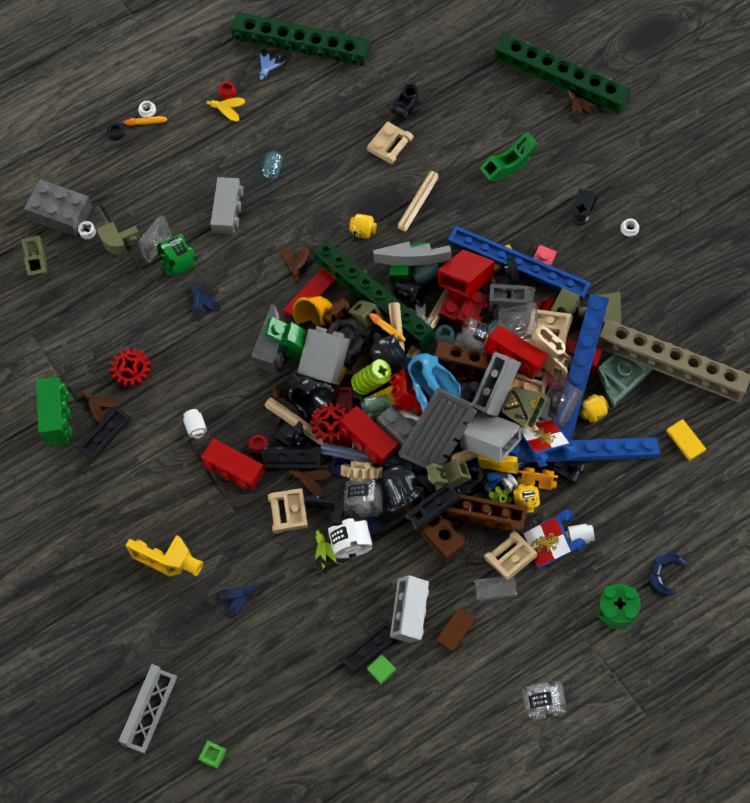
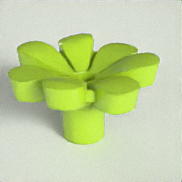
M497 486L494 488L495 492L489 491L487 494L493 501L512 502V498L507 496L510 492L508 489L502 491Z

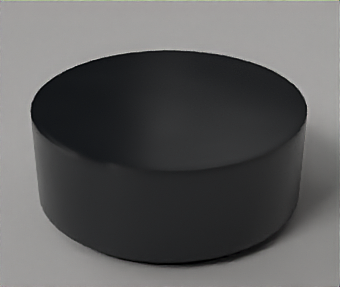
M117 122L110 124L107 127L108 137L113 141L121 140L125 136L124 126Z

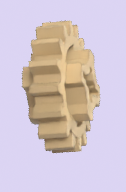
M354 460L351 461V465H341V475L350 478L352 482L369 483L373 481V478H382L383 467L374 465L372 461Z

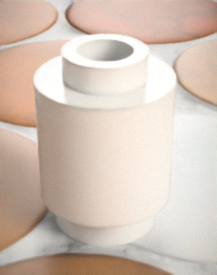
M197 409L184 413L183 421L189 437L194 439L202 438L207 432L202 414Z
M592 525L568 526L567 531H565L570 543L581 538L585 540L586 544H589L590 541L595 539Z

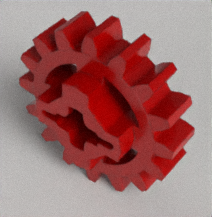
M126 348V353L119 351L120 356L114 355L115 362H110L112 367L110 372L113 380L117 381L119 386L124 383L125 388H128L129 385L135 388L137 383L142 386V380L147 381V375L151 374L149 368L152 365L149 362L148 355L145 356L142 350L138 353L136 348L132 352H130L129 348Z
M330 402L329 407L322 404L323 409L316 408L317 415H311L313 420L310 421V425L313 427L311 429L312 434H316L317 440L322 438L323 443H326L327 440H330V444H333L334 440L341 443V437L347 439L339 431L340 420L346 415L347 408L340 409L339 403L336 407H333L332 402Z

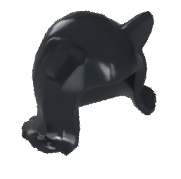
M378 332L373 333L374 343L370 349L373 362L378 359L386 361L391 369V377L402 369L408 372L407 366L412 358L406 356L396 334L382 337ZM389 380L387 383H385L384 386H385V385H387V386L392 385V384L390 383V380Z
M287 375L290 386L286 400L302 410L305 419L311 421V415H317L316 408L323 409L322 404L329 407L330 402H332L333 407H335L338 396L331 385L319 383L314 378L308 376Z
M405 459L402 465L393 464L383 469L382 488L389 500L385 504V509L391 513L407 507L426 489L425 485L419 486L418 478L412 471L413 463Z

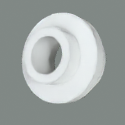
M143 101L138 111L143 118L152 117L156 113V107L150 101Z
M627 219L621 224V232L628 237L635 236L639 232V224L634 219Z

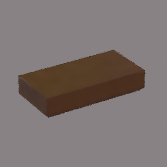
M458 608L436 639V642L454 652L476 618Z

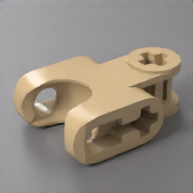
M539 326L534 330L532 334L533 341H530L528 338H522L548 354L543 368L554 378L565 379L567 377V369L571 368L573 359L565 353V344L545 326Z

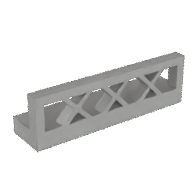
M151 665L120 736L119 742L121 745L145 754L176 682V675L162 671L159 666ZM160 676L171 679L167 687L159 688L157 683ZM159 694L162 700L160 705L151 708L149 703L151 698ZM151 713L153 717L152 724L143 728L142 718ZM143 733L145 741L142 747L132 744L134 737Z

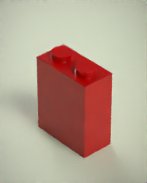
M462 250L438 270V286L470 298L494 277V261Z

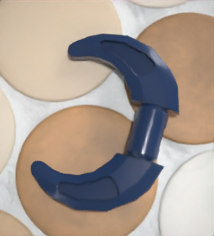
M665 552L659 554L653 561L655 564L652 574H649L650 584L655 591L662 595H674L677 593V590L667 588L663 584L661 577H659L662 566L669 562H677L684 566L685 561L675 553Z

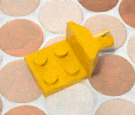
M177 535L165 556L161 550L157 548L152 550L140 540L135 542L129 539L126 544L133 559L168 576L182 574L183 570L197 576L203 566L202 561L191 556L188 548Z

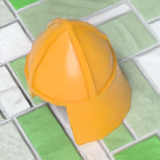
M321 296L297 299L292 309L295 323L298 325L311 320L318 327L325 325L324 316L330 315L332 303Z

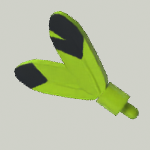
M316 530L317 536L315 537L318 542L315 557L316 570L321 572L324 569L326 555L334 562L344 564L345 559L336 558L332 545L325 542L323 534Z

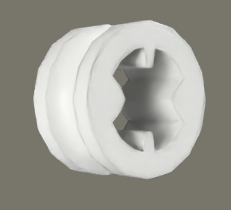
M84 221L79 224L78 231L83 239L89 240L95 236L96 230L93 223Z
M511 474L501 480L504 488L510 491L509 493H512L513 489L517 488L518 483Z

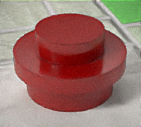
M224 82L220 85L218 92L221 98L230 99L235 96L236 88L232 83Z
M261 435L254 436L249 442L250 450L255 454H262V447H268V440Z

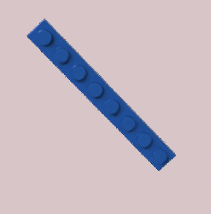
M455 226L448 239V244L493 260L495 264L502 267L507 266L506 258L514 257L518 274L558 291L565 288L579 295L582 301L590 288L591 283L458 226Z
M590 294L556 420V425L567 440H572L609 302V298Z
M657 437L568 440L577 449L574 453L576 456L574 459H567L564 450L561 449L546 453L548 460L545 461L659 458L660 451ZM519 442L507 455L517 457L518 463L537 462L534 454L525 442Z

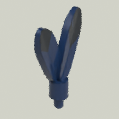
M191 284V291L194 294L193 315L197 321H200L203 317V305L213 311L221 310L216 300L201 293L198 286Z
M258 584L249 585L244 589H223L216 593V597L220 600L234 599L227 612L228 618H233L240 612L248 595L255 591L254 589L258 587Z

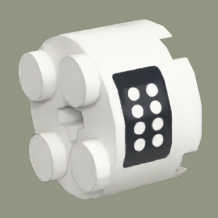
M352 518L342 521V525L328 528L332 549L336 558H349V554L356 553V556H359L372 549V541L366 520L354 522Z

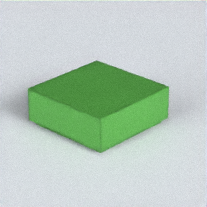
M381 655L367 670L380 684H383L396 671V668Z
M207 741L198 760L218 769L227 750Z

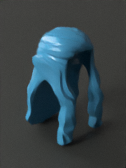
M426 353L413 357L408 364L407 370L413 382V390L416 394V399L420 402L422 411L425 410L428 402L421 388L424 389L430 400L438 387L458 397L461 396L460 384L450 371L438 363L437 356Z

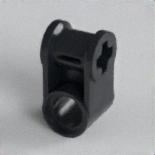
M407 84L403 87L399 96L392 104L391 113L402 115L406 120L410 118L419 101L416 85Z
M579 189L573 206L572 220L575 224L584 225L588 222L597 200V193Z
M478 467L468 469L472 479L454 488L458 494L472 496L488 482L487 472Z

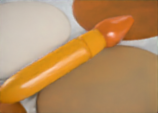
M163 116L130 118L123 123L126 126L158 124L166 122L167 118Z
M369 314L373 323L378 324L391 336L396 334L400 342H405V337L382 320L379 315Z

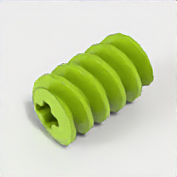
M378 359L353 375L351 380L352 387L357 393L367 395L390 380L391 369L386 361Z

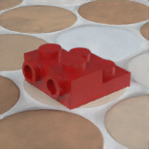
M449 290L438 315L471 331L474 326L477 327L478 322L480 323L482 316L479 314L481 310L485 311L489 304L487 300L488 295L478 290L469 298Z
M404 369L400 370L390 379V383L393 385L391 395L394 397V403L399 408H403L408 412L414 408L418 413H423L420 402L416 399L413 382L409 373ZM421 388L424 396L427 399V402L429 403L430 398L428 397L424 389Z

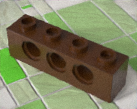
M441 341L438 342L435 354L438 357V363L450 371L452 375L482 382L492 359V355L489 353Z
M424 492L421 493L415 501L401 509L402 514L405 516L407 512L427 498ZM422 513L419 514L418 519L422 518L424 515ZM439 515L434 519L437 522L435 525L430 526L427 524L419 533L448 563L465 549L466 539L461 532H456L452 528L453 525L447 517L443 518ZM442 534H447L450 536V538L448 540H442L440 539V536Z
M458 494L461 500L445 511V517L448 519L512 532L516 531L523 534L528 507Z

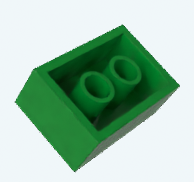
M59 377L36 379L38 432L47 447L70 444V437H72L71 425L69 426L71 410L68 408L67 403L70 402V393L66 391L65 383H62Z

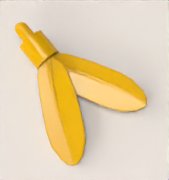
M238 97L221 102L212 100L206 103L211 105V107L218 108L231 121L238 122L239 116L231 108L242 106L245 100Z

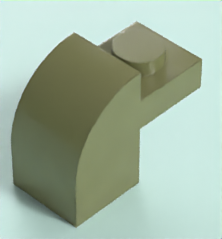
M114 222L97 228L104 248L114 255L127 254L125 247L133 246L141 241L136 226L118 233Z
M40 236L21 239L27 275L47 272V261Z
M453 459L443 466L435 463L426 466L428 479L435 485L436 490L448 482L455 488L472 479L466 461Z

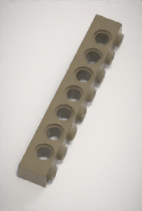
M606 319L598 339L597 348L738 403L743 399L750 381V375L744 371L736 370L723 363H718L705 356H700L687 349H682L669 342H664L651 335H646Z

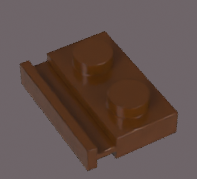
M344 298L331 306L329 316H324L327 333L332 332L331 329L335 325L342 323L343 326L350 319L348 315L349 305Z

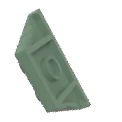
M613 354L598 367L597 373L612 405L615 406L654 369Z

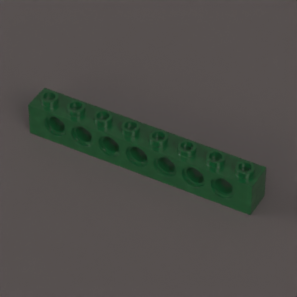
M236 12L231 25L232 38L238 41H247L271 48L285 49L286 51L313 55L322 59L327 58L337 62L350 63L355 66H365L370 51L369 39L242 12Z
M504 33L495 47L494 59L563 90L568 91L570 89L577 96L617 114L622 112L629 100L631 88H628L626 85L619 84L608 77H603L592 70L569 62L561 56L549 53L545 49L535 47L529 42L519 40L513 35Z
M327 240L313 252L315 264L328 272L358 300L376 304L384 318H390L388 305L394 302L399 303L403 336L420 352L434 340V331L431 326Z

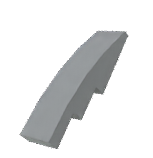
M410 242L373 250V258L375 263L389 265H428L450 261L451 249L448 245L431 250L429 243L411 248Z

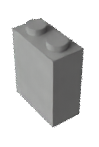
M316 326V329H308L297 373L325 382L339 384L350 339L344 338V334L333 331V334L327 333L326 328Z
M479 411L472 421L467 424L468 427L460 439V448L501 462L521 441V425Z

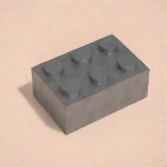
M39 180L24 207V211L28 220L77 237L79 234V224L86 221L93 207L89 196Z

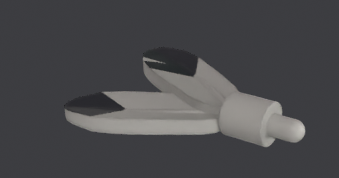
M419 297L415 303L416 311L410 310L429 325L428 319L425 317V300Z

